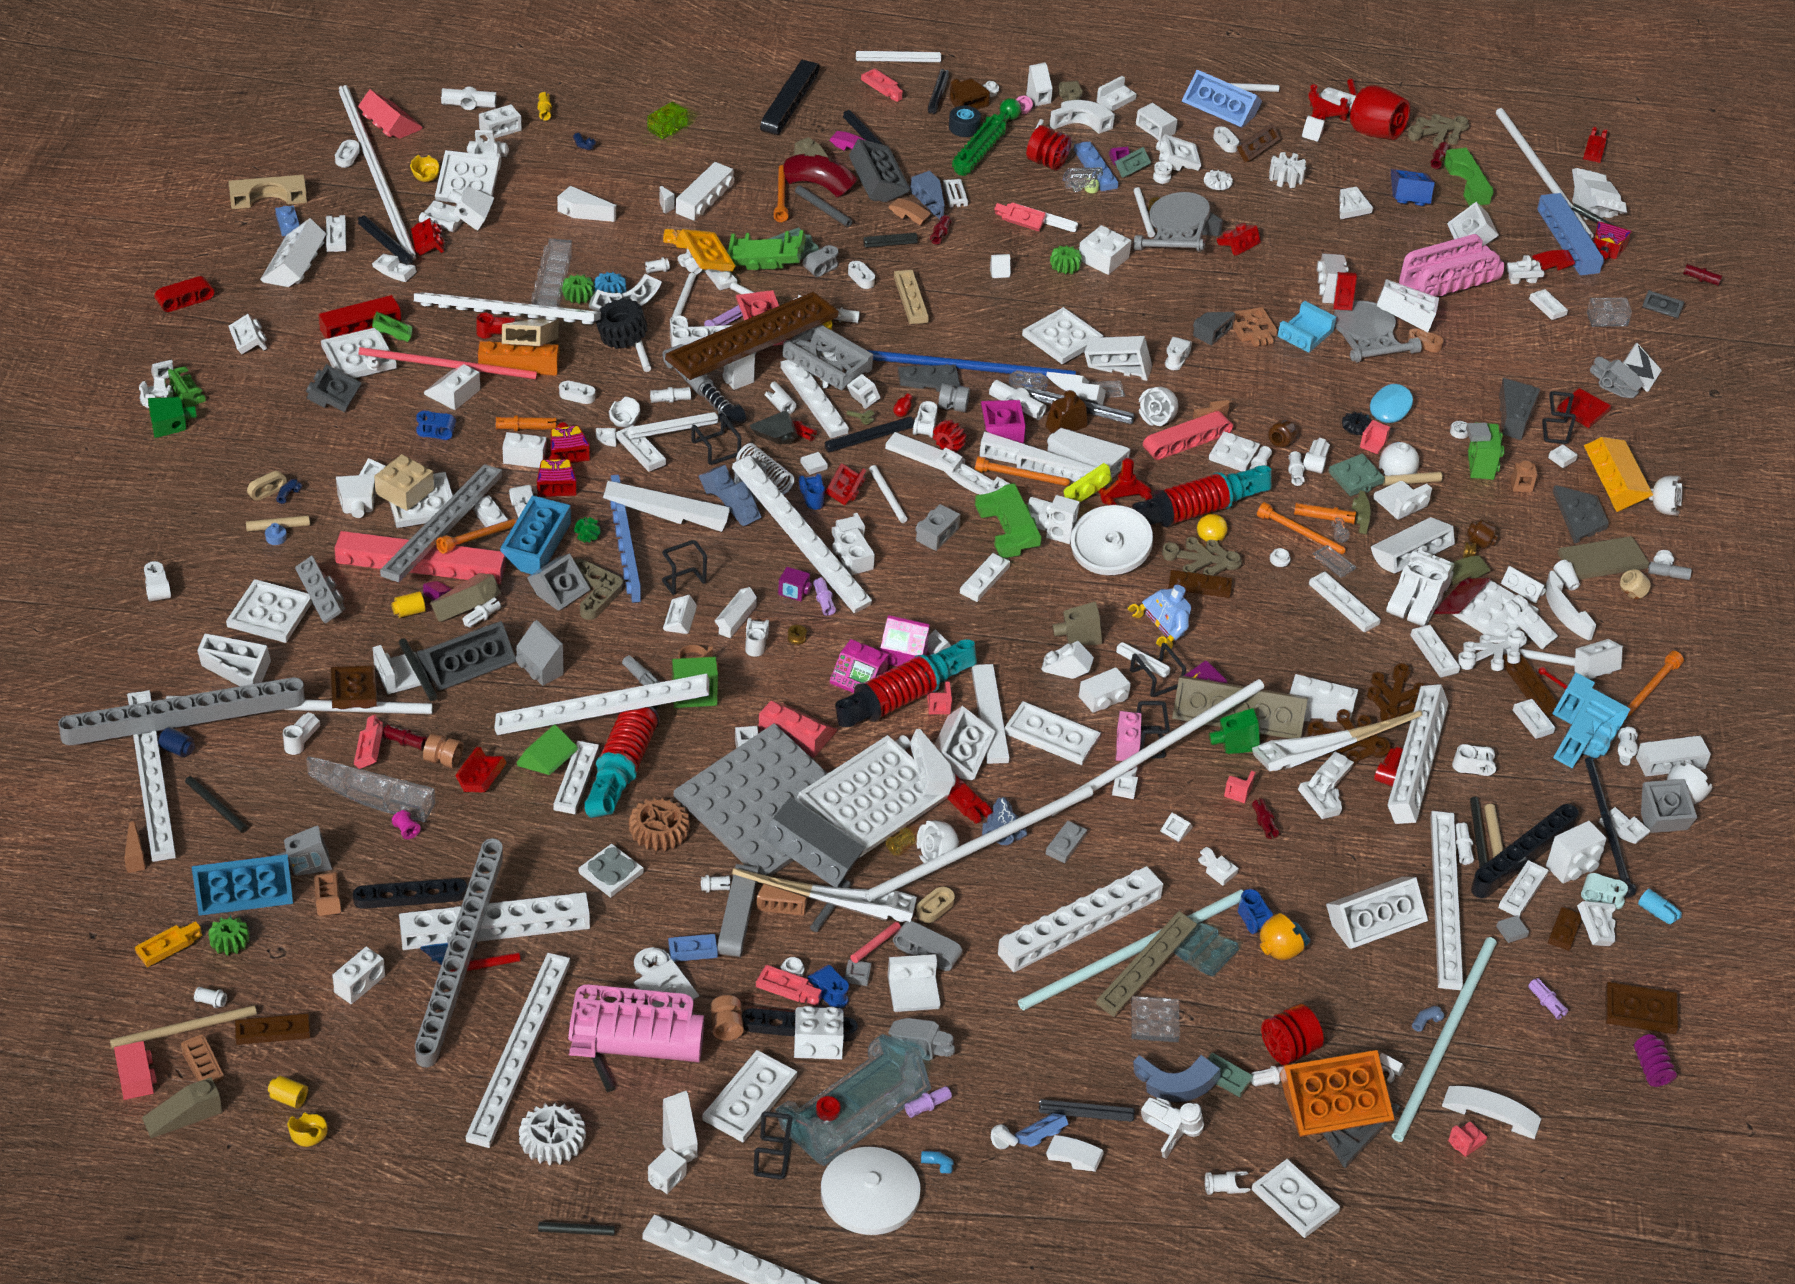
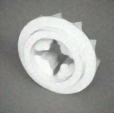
M1211 170L1204 177L1206 186L1215 190L1228 189L1233 181L1231 174H1226L1225 171L1221 172L1219 170Z
M660 948L643 949L634 958L636 973H640L643 977L671 960V957ZM657 960V966L653 965L649 968V964H653Z

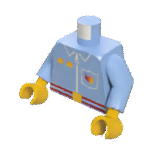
M1174 585L1173 589H1161L1143 600V604L1140 606L1132 604L1128 607L1130 612H1134L1137 609L1136 613L1132 615L1134 618H1141L1144 610L1147 609L1146 615L1166 636H1161L1157 639L1156 644L1160 647L1162 643H1166L1172 649V641H1176L1180 636H1184L1185 631L1189 627L1191 605L1183 597L1186 590L1181 585Z

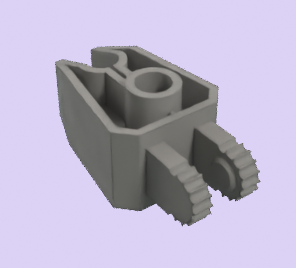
M1600 356L1595 358V365L1591 366L1590 372L1600 379L1598 382L1600 387L1620 397L1635 398L1640 392L1639 389L1643 386L1638 375L1619 359L1610 362Z
M905 1018L894 1021L888 1032L891 1035L890 1043L898 1050L927 1061L933 1059L934 1055L951 1057L955 1052V1048L952 1045L954 1042L953 1036L940 1031L939 1025L934 1021Z

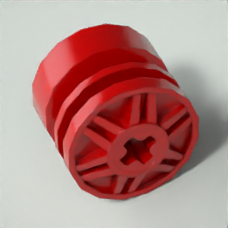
M1039 125L1028 142L1026 150L1027 159L1037 164L1043 163V166L1057 171L1063 166L1069 155L1071 137L1059 131L1055 132L1047 126Z
M1296 1004L1284 1010L1283 1013L1275 1014L1273 1017L1265 1019L1261 1025L1262 1039L1268 1052L1282 1065H1288L1294 1060L1300 1059L1303 1055H1309L1323 1046L1324 1037L1320 1023L1315 1014L1303 1004Z

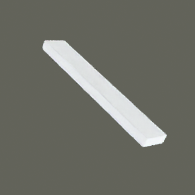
M993 664L974 665L971 671L979 719L996 731L985 754L987 764L1009 763V753Z

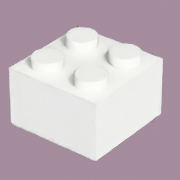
M1101 225L1080 242L1079 252L1082 262L1109 275L1129 258L1131 240Z
M1590 821L1563 832L1554 838L1546 867L1563 884L1570 880L1574 881L1587 872H1593L1599 866V860L1604 851L1607 838Z

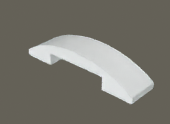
M946 447L936 458L937 464L947 475L963 487L979 495L994 492L1004 485L1010 484L998 476L993 481L961 463L962 456Z
M1550 571L1545 589L1547 601L1552 611L1571 631L1584 639L1591 640L1596 627L1595 622L1586 611L1580 613L1576 611L1562 593L1564 583L1554 571Z
M1449 1086L1442 1107L1464 1115L1468 1109L1513 1125L1512 1132L1535 1139L1541 1121L1538 1115L1522 1104L1503 1095L1474 1087Z

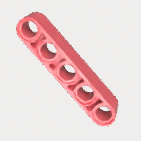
M1215 411L1151 434L1143 441V447L1155 460H1160L1218 439L1224 431L1230 433L1233 424L1220 411Z

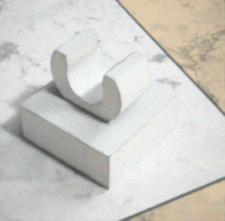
M1381 1053L1379 1058L1382 1071L1390 1073L1387 1082L1392 1083L1395 1074L1401 1076L1405 1068L1402 1063Z

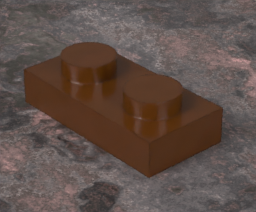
M1561 906L1548 944L1570 951L1582 919L1581 914Z

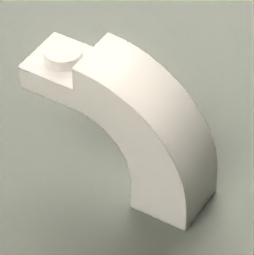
M1085 100L1065 101L1061 103V108L1051 111L1050 127L1056 129L1071 123H1081L1090 126L1100 134L1113 129L1115 114L1108 108L1095 102Z

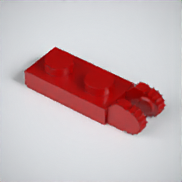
M1593 127L1583 156L1584 160L1601 162L1608 130L1604 129L1600 137L1596 136L1597 127Z
M955 774L956 782L952 786L947 799L964 816L973 821L974 824L981 822L980 813L985 818H988V815L992 813L989 805L982 801Z

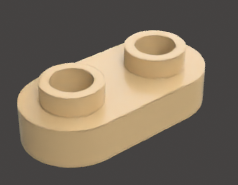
M273 471L252 481L247 488V493L253 500H261L278 492L280 487L286 484L287 479L280 471Z
M939 887L933 890L917 904V918L925 923L937 920L954 905V892L947 887Z

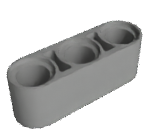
M906 921L893 938L897 948L912 956L936 954V967L944 971L951 970L963 953L961 946L955 941L913 921Z

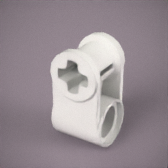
M1172 337L1167 347L1166 368L1179 370L1190 354L1192 341Z
M925 401L921 403L918 415L915 418L913 435L918 433L929 435L930 438L933 437L937 418V405L934 402Z
M530 485L509 489L511 503L515 508L518 518L533 495Z
M159 562L147 563L144 567L149 602L171 598L169 582L166 579L163 565Z
M748 618L745 651L748 655L757 657L764 653L769 632V620L764 622Z
M1462 744L1457 748L1452 766L1460 773L1489 776L1496 771V765L1493 762L1495 752L1489 747Z

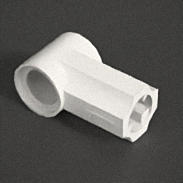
M1319 438L1313 441L1310 451L1306 453L1304 459L1305 470L1323 473L1330 446L1326 439Z
M309 712L303 714L294 725L284 728L283 740L286 753L297 755L303 752L304 743L320 727V720L314 714Z

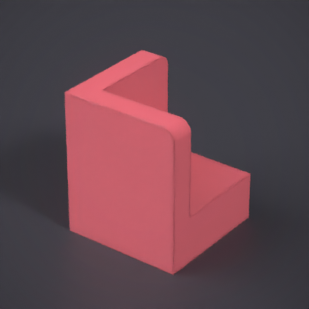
M1372 420L1363 432L1360 448L1379 454L1388 441L1390 427Z
M950 681L945 682L944 693L927 694L929 714H950L952 697Z
M1251 770L1247 781L1229 776L1224 797L1245 803L1253 787L1256 772Z

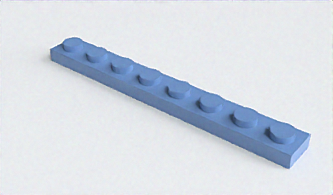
M611 475V482L620 483L619 475ZM610 500L611 510H615L612 512L613 523H617L615 525L616 538L620 537L618 539V550L623 552L620 553L621 566H625L623 568L624 580H628L626 582V593L631 595L632 603L640 602V582L625 505Z

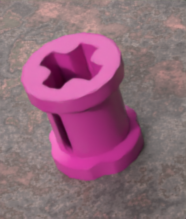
M401 810L392 818V824L400 829L404 839H412L420 832V825L411 819L409 811Z

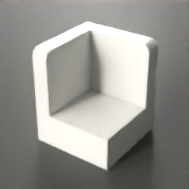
M1030 497L1028 503L1029 513L1031 517H1034L1036 527L1046 530L1044 527L1046 519L1049 517V514H1046L1049 502Z

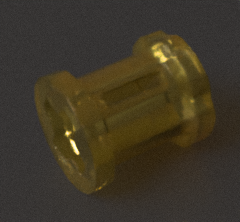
M906 827L902 828L896 836L889 837L886 840L888 850L895 856H899L907 846H912L916 843L912 831Z

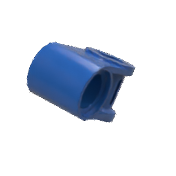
M420 411L416 415L418 422L416 433L420 437L448 440L452 437L456 419L447 413Z
M821 474L810 477L799 476L800 491L803 494L806 506L813 510L821 509L824 506L825 491Z
M1247 889L1242 892L1238 905V914L1245 922L1248 931L1251 934H1255L1273 916V913L1268 909L1259 892L1253 889Z
M826 965L808 976L809 983L813 987L822 990V999L830 1007L842 1009L847 1006L848 996L846 993L848 992L849 984L832 966Z

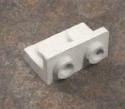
M1121 76L1098 88L1097 103L1112 112L1136 100V93L1124 86L1125 77Z
M247 314L229 325L236 347L241 354L251 350L256 345H259L263 350L267 349L265 344L267 339L260 330L262 326L257 319L253 320Z

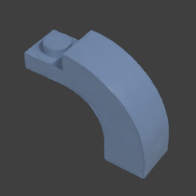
M1140 1055L1133 1061L1134 1073L1138 1079L1146 1082L1147 1093L1170 1102H1184L1198 1098L1207 1093L1220 1079V1068L1202 1055L1199 1056L1190 1068L1180 1073L1163 1072Z

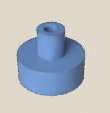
M278 523L271 524L265 530L266 541L271 545L284 543L287 539L286 529Z

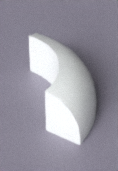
M644 274L638 284L626 293H607L597 289L590 300L589 309L599 312V309L604 307L606 303L613 302L612 300H620V298L625 300L632 299V301H637L642 306L655 295L662 281Z

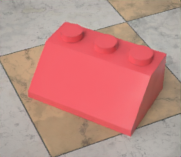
M369 89L358 106L363 111L362 115L369 120L373 119L372 123L380 129L383 128L382 132L389 137L395 136L400 139L423 128L393 101Z
M773 290L736 295V300L744 320L779 306ZM783 340L772 346L782 345L786 340Z
M770 701L759 713L758 732H762L775 723L807 755L813 758L837 732V728L781 702Z

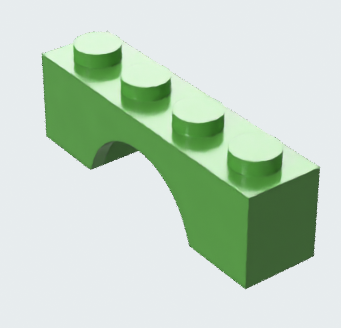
M1467 148L1447 150L1444 166L1450 175H1456L1467 180L1463 196L1468 205L1471 206L1475 202L1479 205L1490 204L1494 193L1493 187L1488 183L1486 176L1481 172L1472 154H1470Z

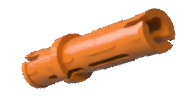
M514 415V417H496V430H551L556 428V417L526 418L518 417V415Z
M1296 502L1294 515L1332 520V523L1339 521L1354 524L1356 511L1339 510L1338 507L1333 509Z

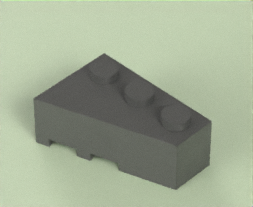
M1503 378L1499 392L1502 435L1522 440L1536 407L1540 388Z

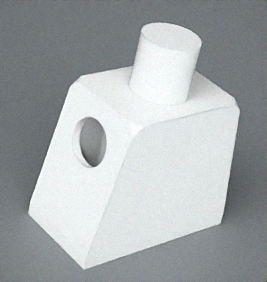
M468 186L462 194L452 189L447 199L456 203L453 213L478 231L487 217L494 197Z
M375 474L336 477L337 494L344 513H352L353 517L361 518L364 516V512L373 511L376 497Z

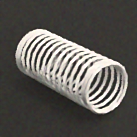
M749 443L743 446L737 454L736 462L739 460L742 452L747 447L752 446L744 452L742 458L748 450L754 448L748 455L754 451L752 457H759L758 460L762 459L761 462L765 461V464H768L767 469L771 466L766 475L774 468L773 472L768 476L772 482L780 473L773 482L776 487L787 476L778 489L785 484L788 475H790L787 485L779 490L783 495L786 494L793 486L794 476L770 458L764 451H761L755 444Z

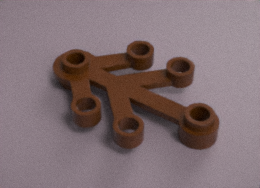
M1399 663L1394 667L1392 674L1395 680L1393 690L1384 682L1385 677L1382 673L1375 672L1372 674L1371 683L1374 686L1368 689L1367 698L1372 700L1381 710L1380 718L1382 722L1414 711L1420 691L1418 689L1421 686H1426L1418 682L1414 684L1413 689L1401 693L1403 682L1408 681L1410 676V669L1407 664ZM1381 692L1390 701L1389 705L1380 697ZM1410 699L1409 704L1397 707L1398 703Z
M1341 709L1337 712V722L1342 724L1345 730L1355 729L1349 720L1350 713L1345 709ZM1361 715L1357 721L1358 728L1370 725L1371 719L1366 715ZM1320 721L1311 722L1307 729L1308 737L1341 732L1324 727ZM1375 734L1368 737V739H1362L1334 751L1342 754L1351 750L1347 753L1346 758L1353 761V765H1356L1360 760L1369 756L1383 758L1390 751V743L1385 738L1378 737ZM1358 746L1365 748L1359 752L1351 750ZM1332 753L1325 754L1328 759L1332 755ZM1350 756H1355L1357 759L1353 760Z

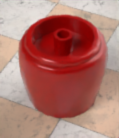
M1369 85L1361 89L1355 97L1350 112V123L1355 131L1363 135L1395 140L1401 136L1407 126L1410 115V103L1407 99L1389 89L1377 85Z

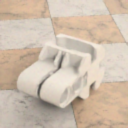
M1417 548L1414 549L1410 555V562L1408 565H1405L1399 583L1388 603L1386 612L1405 619L1408 614L1407 621L1422 627L1427 626L1433 612L1442 601L1444 591H1447L1450 586L1454 563Z

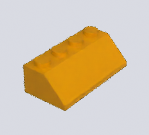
M1600 437L1583 445L1616 512L1653 496L1625 440Z

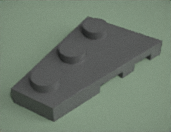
M956 365L898 367V377L901 386L919 389L931 387L936 388V392H940L942 383L954 385V388L960 386Z

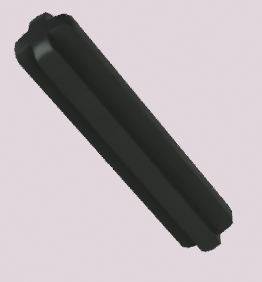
M915 232L868 236L863 239L865 248L916 244L918 242V236Z

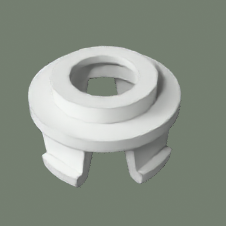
M155 377L154 386L147 387L145 381L140 384V402L143 406L149 408L148 398L174 397L172 387L170 385L167 387L165 378Z

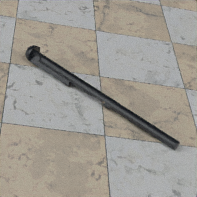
M1592 757L1585 758V764L1619 877L1628 886V891L1624 897L1631 898L1636 894L1637 887L1630 882Z

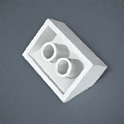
M961 706L947 716L934 746L950 763L952 773L956 774L960 779L973 780L996 731L965 707Z

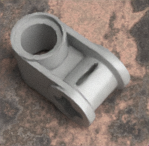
M832 245L825 246L818 251L808 254L802 264L815 277H820L838 267V261L836 260L838 249Z

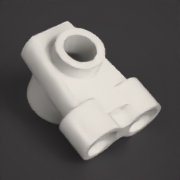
M688 248L685 254L678 256L679 264L682 267H686L689 272L697 275L702 271Z

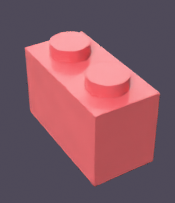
M144 1041L114 1047L123 1099L127 1100L154 1094L152 1084L157 1083L154 1069H149L148 1066L153 1064L151 1051H145Z

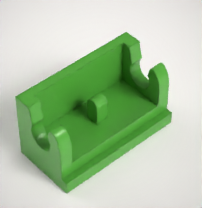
M187 367L173 370L168 369L170 386L177 397L181 398L184 407H190L206 401L205 396L201 393L202 389L196 386L190 374L180 376L181 373L188 371Z

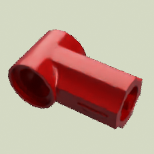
M480 313L476 319V334L484 339L492 337L493 334H502V324L515 322V319L494 317L490 313Z
M1402 748L1390 749L1384 762H1380L1374 781L1393 787L1403 752Z

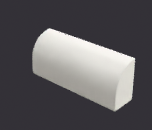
M1430 517L1372 545V554L1383 569L1395 574L1403 570L1405 565H1408L1410 555L1416 548L1434 555L1454 545V529L1452 525Z

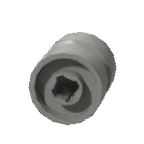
M942 383L938 408L950 410L952 407L955 411L966 413L970 388L963 386L954 388V385Z

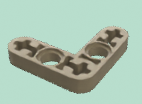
M575 559L574 562L587 584L595 588L580 604L581 617L586 620H592L597 618L622 592L623 580L621 577L583 559ZM599 575L601 578L592 579L591 576ZM599 595H603V596H606L607 598H605V599H597L596 597L599 596Z

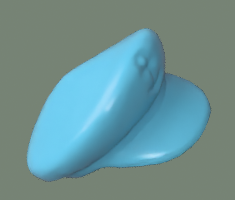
M1400 384L1386 385L1372 398L1370 402L1371 414L1377 420L1384 423L1398 422L1410 411L1413 405V396L1406 387Z

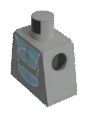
M314 826L284 840L286 852L274 855L288 854V863L291 865L296 876L332 870L329 852L319 826Z

